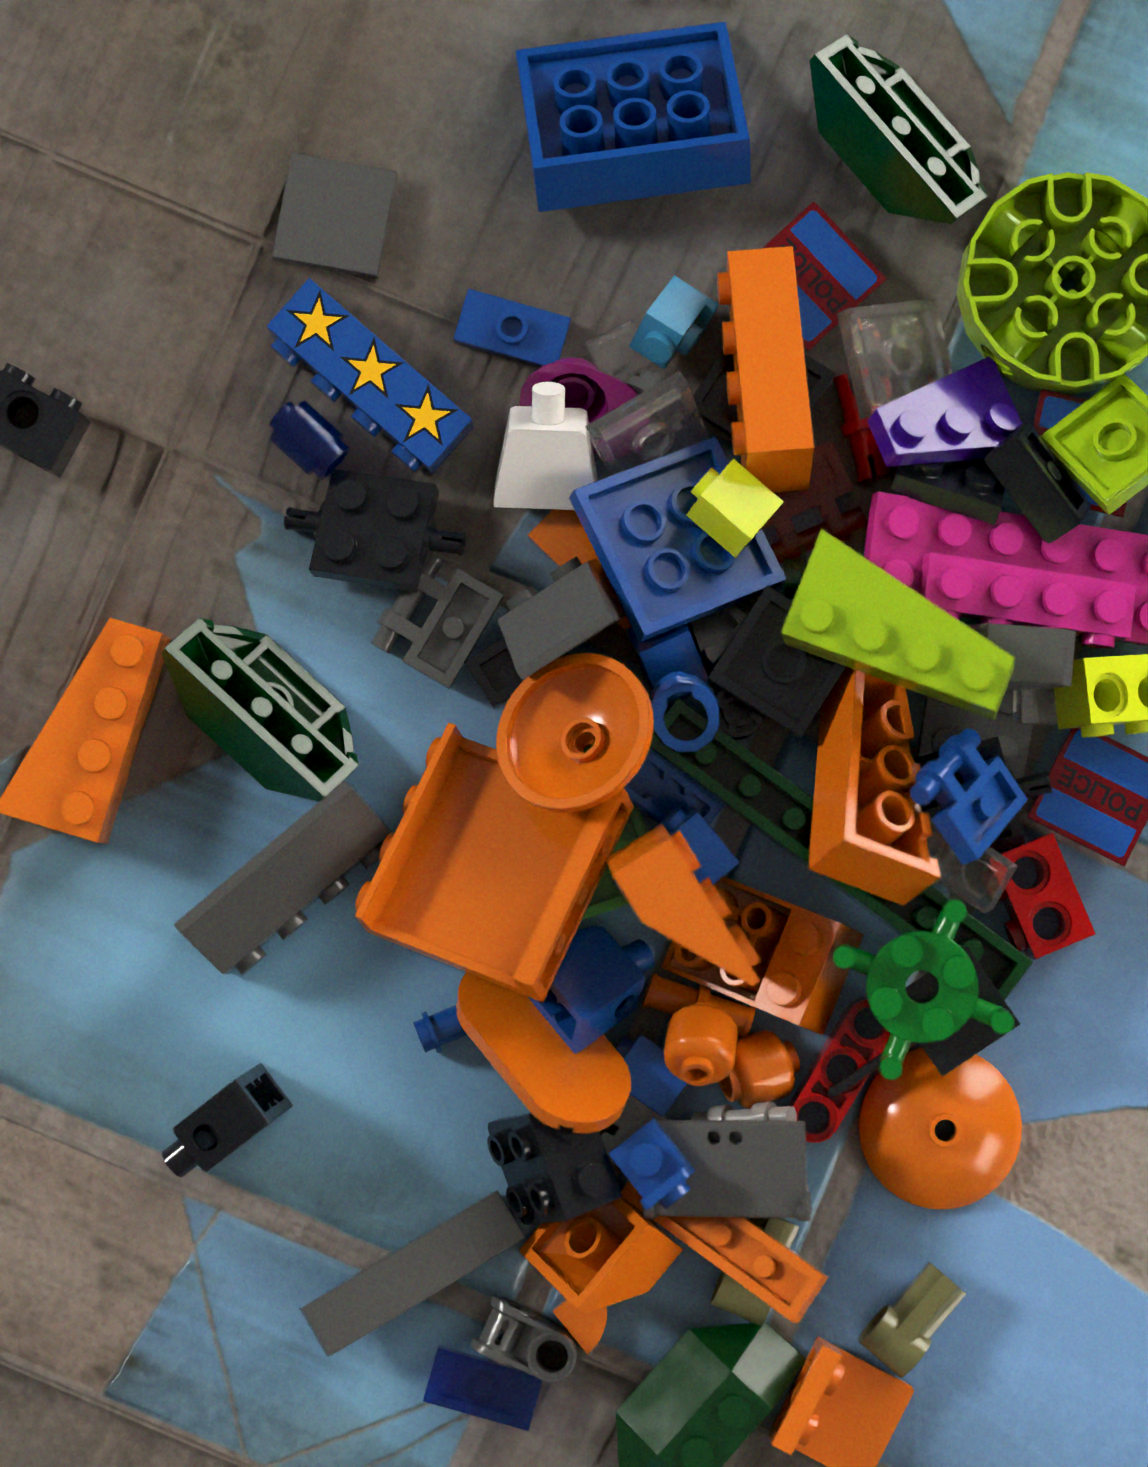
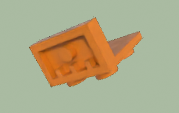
M817 1336L768 1432L771 1445L789 1455H792L793 1451L797 1450L827 1467H876L914 1393V1389L905 1381Z

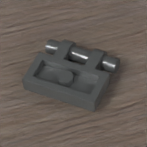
M431 553L422 567L417 592L402 590L390 610L384 609L377 621L381 626L371 644L389 654L399 636L412 642V645L403 658V663L450 690L465 665V661L469 658L504 599V595L458 568L447 586L434 580L444 561ZM426 595L436 600L437 603L422 628L409 620L423 596Z

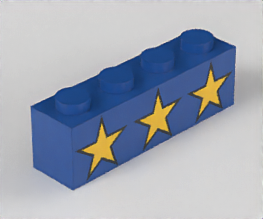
M310 278L266 326L271 336L275 339L270 347L293 368L299 362H302L315 374L310 382L332 402L335 403L341 396L355 408L356 411L351 415V418L372 437L375 438L380 431L396 444L391 453L414 473L422 467L430 475H433L474 428L472 419Z

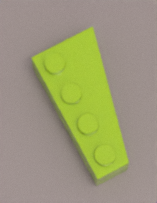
M821 529L781 632L785 644L995 720L1014 670L1015 658Z

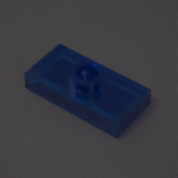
M438 1345L423 1401L529 1431L542 1380L513 1366Z

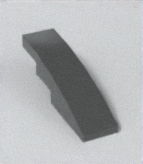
M497 1190L489 1193L448 1220L440 1222L399 1249L386 1254L300 1308V1311L328 1357L434 1295L525 1237Z

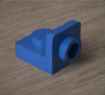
M655 1118L609 1153L614 1162L642 1196L643 1199L640 1202L646 1210L657 1202L665 1210L691 1190L685 1180L693 1174L695 1169Z

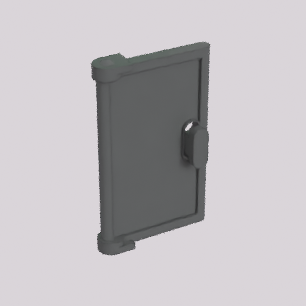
M656 1120L695 1171L685 1180L691 1190L664 1210L659 1202L648 1210L642 1205L645 1219H656L657 1216L797 1218L798 1221H810L812 1207L811 1192H807L805 1121ZM709 1132H710V1138H711V1140L715 1141L716 1143H713V1142L710 1141L709 1136H708V1135H709Z

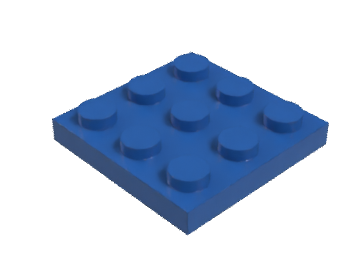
M716 436L575 489L569 497L639 643L760 595L767 585L772 589L780 587L786 580L762 528L735 558L686 516L698 500L691 493L696 484L711 468H714L720 474L729 464Z

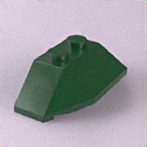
M847 34L814 54L809 60L818 133L888 213L952 224L987 197L985 187L980 184L979 169L971 146L901 66L874 50L859 46L858 41Z
M199 617L163 649L161 654L186 716L266 790L320 802L359 766L357 754L354 753L353 738L346 707L267 634L236 626L216 625L212 620Z
M765 1321L762 1326L749 1322L688 1328L616 1409L619 1467H722L772 1411L806 1358Z

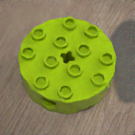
M1065 172L1057 175L1051 173L1029 178L993 203L963 252L957 298L966 335L983 358L989 356L995 361L1000 374L1026 390L1040 392L1041 389L1067 395H1076L1102 389L1124 373H1129L1148 357V198L1112 176L1085 172L1084 175ZM1070 276L1077 284L1067 292L1061 288L1060 284L1061 281L1066 280Z

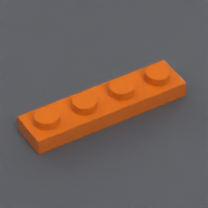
M628 1180L621 1191L622 1196L643 1212L640 1202L643 1198ZM657 1216L656 1219H653L793 1323H799L829 1278L748 1218Z

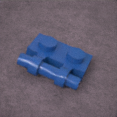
M970 728L964 729L959 735H953L946 740L940 747L939 758L936 761H929L921 768L916 775V784L910 790L911 798L917 804L927 805L935 798L942 807L932 821L962 865L979 859L1028 800L998 755L985 761L976 749L981 743V738L975 730ZM955 772H959L965 781L962 785L954 777Z

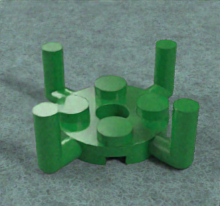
M951 898L943 904L933 931L921 930L899 935L882 946L876 955L849 944H840L834 950L833 961L836 966L842 969L849 968L867 976L866 990L870 1008L878 1022L891 1033L879 1063L880 1072L886 1079L894 1080L901 1075L902 1064L911 1042L930 1043L945 1040L957 1032L969 1018L992 1027L994 1031L1000 1034L1010 1032L1014 1026V1019L1007 1009L978 998V978L975 967L963 948L953 941L959 924L967 913L965 905L959 899ZM921 970L932 973L937 978L939 984L936 996L932 1000L923 1003L912 1000L905 988L908 977L912 973Z

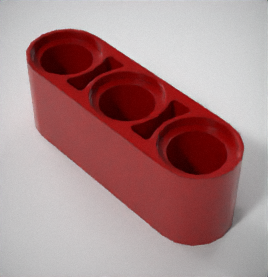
M868 998L856 999L845 1008L788 1105L795 1108L797 1121L799 1111L805 1104L819 1102L825 1106L827 1110L826 1122L816 1131L806 1130L807 1142L821 1143L829 1139L836 1132L868 1078L866 1076L838 1096L830 1097L827 1091L834 1083L829 1081L826 1075V1067L831 1058L839 1054H846L852 1058L855 1070L881 1054L885 1049L891 1033L883 1026L875 1036L870 1038L861 1037L854 1027V1020L858 1012L866 1007H870Z

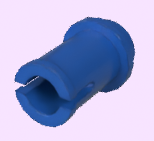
M456 1005L428 1016L427 1012L421 1013L422 1019L413 1022L425 1053L433 1049L437 1053L442 1052V1045L467 1035L458 1021Z

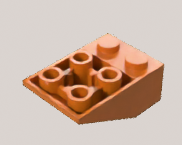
M661 823L606 858L611 874L642 923L748 984L754 986L760 982L752 968L761 962L738 923L729 929L722 919L729 916L731 912L710 878L707 877L699 882L695 877L693 871L702 866L680 830L669 835Z
M723 876L713 884L731 912L729 916L722 920L728 929L738 923L761 962L752 968L760 982L752 986L674 940L670 944L661 968L823 1035L850 970L849 968L842 969L835 965L833 961L834 950L840 944H849L859 948L864 934L840 922Z

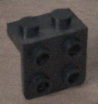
M531 1112L500 1118L488 1123L490 1136L487 1139L489 1152L494 1162L501 1166L508 1184L506 1198L509 1207L514 1215L520 1218L525 1225L567 1221L623 1197L599 1131L587 1134L573 1133L574 1128L559 1125V1129H556L539 1121Z

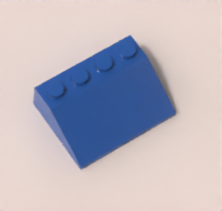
M726 22L516 50L538 212L751 183L750 137Z

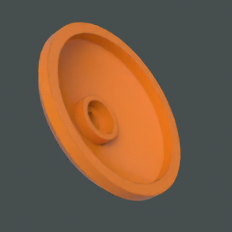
M593 653L570 654L557 658L525 678L509 698L502 712L497 730V757L506 781L514 791L532 805L553 812L569 813L582 811L609 800L632 780L648 753L652 740L654 719L651 701L646 689L626 666L610 657ZM595 740L593 746L584 752L585 745L589 741Z
M920 1047L907 1052L902 1064V1073L898 1078L889 1080L884 1078L881 1072H879L870 1083L862 1100L858 1120V1133L864 1158L874 1176L884 1187L908 1203L928 1209L941 1210L972 1204L987 1196L999 1186L1010 1172L1018 1155L1022 1136V1119L1020 1108L1011 1086L991 1063L978 1055H974L942 1076L925 1050ZM941 1120H950L954 1126V1133L947 1140H940L935 1135V1127Z

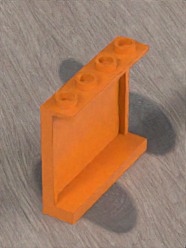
M448 722L442 736L436 737L428 749L426 755L427 767L419 784H414L405 796L402 807L404 815L395 833L391 832L388 834L381 846L379 853L380 864L372 881L365 882L358 893L355 904L357 911L355 917L365 930L372 935L543 1003L608 864L606 858L612 855L634 806L625 788L609 800L595 807L577 812H553L534 806L514 791L506 781L499 766L496 749L464 738L457 726Z

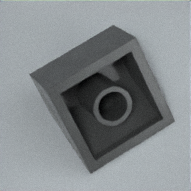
M575 557L550 573L555 583L539 593L536 592L532 585L505 602L510 612L497 619L515 669L522 680L531 676L553 660L563 657L626 616L605 571L596 558L582 564L579 558Z

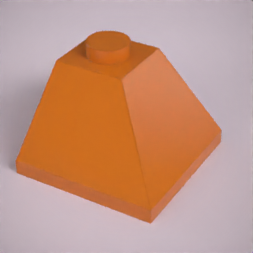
M623 1197L567 1221L542 1223L519 1249V1252L582 1314L649 1292L683 1251V1248L652 1219H645L643 1212Z

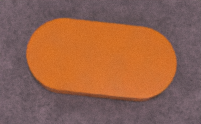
M466 972L457 992L456 1014L458 1021L466 1034L533 1116L553 1128L559 1129V1125L574 1128L573 1133L585 1134L605 1129L617 1121L630 1095L631 1075L623 1057L604 1035L600 1036L582 1051L574 1054L527 996Z

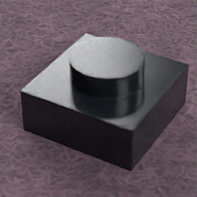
M504 637L465 661L466 666L494 709L509 700L516 688L523 682L515 669Z

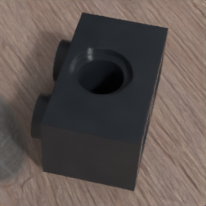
M6 363L3 370H0V446L61 478L91 423L82 413L78 412L82 403L56 388H53L50 396L32 387L35 381L33 376L12 364ZM26 404L37 405L39 410L37 421L29 428H16L14 419L18 409Z

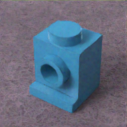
M674 275L644 315L629 347L665 370L678 352L686 357L694 345L700 341L719 303Z

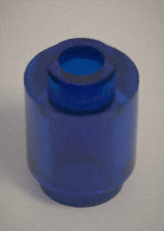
M291 401L286 403L269 423V426L274 429L270 441L307 475L314 473L321 480L329 476L332 469H336L350 451V447L342 441L344 435L307 401H302L297 406Z

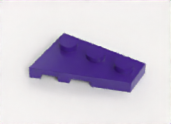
M989 356L877 408L867 421L887 467L984 459L996 445L1022 424L996 363Z

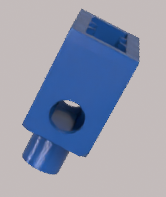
M593 925L579 929L572 939L544 1002L528 998L573 1053L576 1054L636 1009L645 981L643 973L654 966L652 951L641 939L620 947L602 926Z

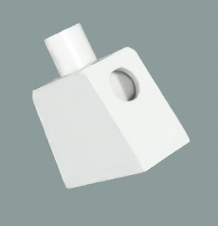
M540 382L532 387V406H514L510 408L496 474L494 507L574 510L569 499L573 490L598 481L588 414L582 408H565V387L556 382Z

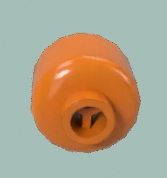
M707 1002L693 1003L675 1012L667 1024L664 1046V1062L670 1073L681 1081L693 1086L717 1083L729 1076L735 1065L738 1039L736 1023L721 1008Z
M760 1030L748 1036L738 1038L735 1065L729 1076L718 1082L721 1091L728 1101H737L740 1106L751 1109L754 1103L774 1102L788 1096L794 1089V1073L800 1071L798 1054L791 1042H782L775 1033L768 1030Z

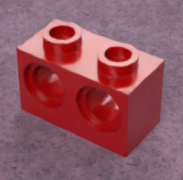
M1053 833L1041 835L1025 842V844L1017 845L985 859L989 867L988 871L983 872L986 887L995 903L1003 900L1011 919L1004 923L1011 945L1020 952L1024 950L1028 958L1038 959L1096 934ZM1022 857L1031 860L1037 869L1036 881L1027 889L1017 886L1011 876L1013 864ZM1042 908H1049L1058 918V929L1048 939L1040 938L1033 929V918Z

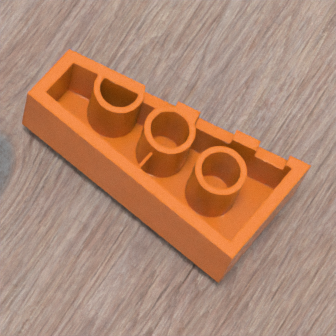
M793 246L727 251L726 272H717V290L719 305H729L730 321L722 322V342L724 355L733 354L734 371L726 373L729 405L737 404L738 422L731 423L734 456L741 455L742 466L773 493L809 490L814 443Z
M109 618L0 797L1 814L93 842L108 844L164 664L161 653L170 643L171 639L154 630Z
M849 667L844 669L820 709L808 869L904 906L941 877L938 860L929 856L927 838L933 834L929 813L921 812L920 804H917L910 795L911 788L916 784V775L921 768L920 764H916L912 758L909 742L915 736L906 688Z

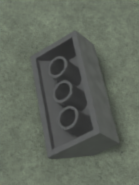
M344 780L178 920L174 926L223 975L230 974L234 969L243 975L267 955L261 947L278 933L285 940L308 920L303 911L318 898L326 905L350 885L344 878L360 863L366 870L379 861L381 846L387 835L392 831L358 790Z

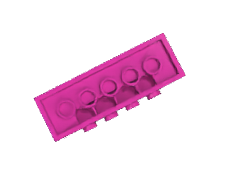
M884 492L871 494L864 558L960 621L961 618L980 620L979 624L995 623L1072 630L1076 632L1077 636H1082L1081 645L1093 648L1114 649L1115 641L1148 646V535L1079 524L1052 543H1047L1025 515L1000 511L996 523L993 525L911 499L907 496Z

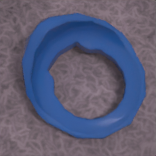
M677 671L662 677L649 695L653 709V732L664 746L676 752H697L713 741L719 729L720 706L718 699L710 686L696 675ZM691 691L693 697L701 701L707 711L708 721L705 730L700 736L692 740L677 739L665 727L664 712L667 708L666 699L677 692Z

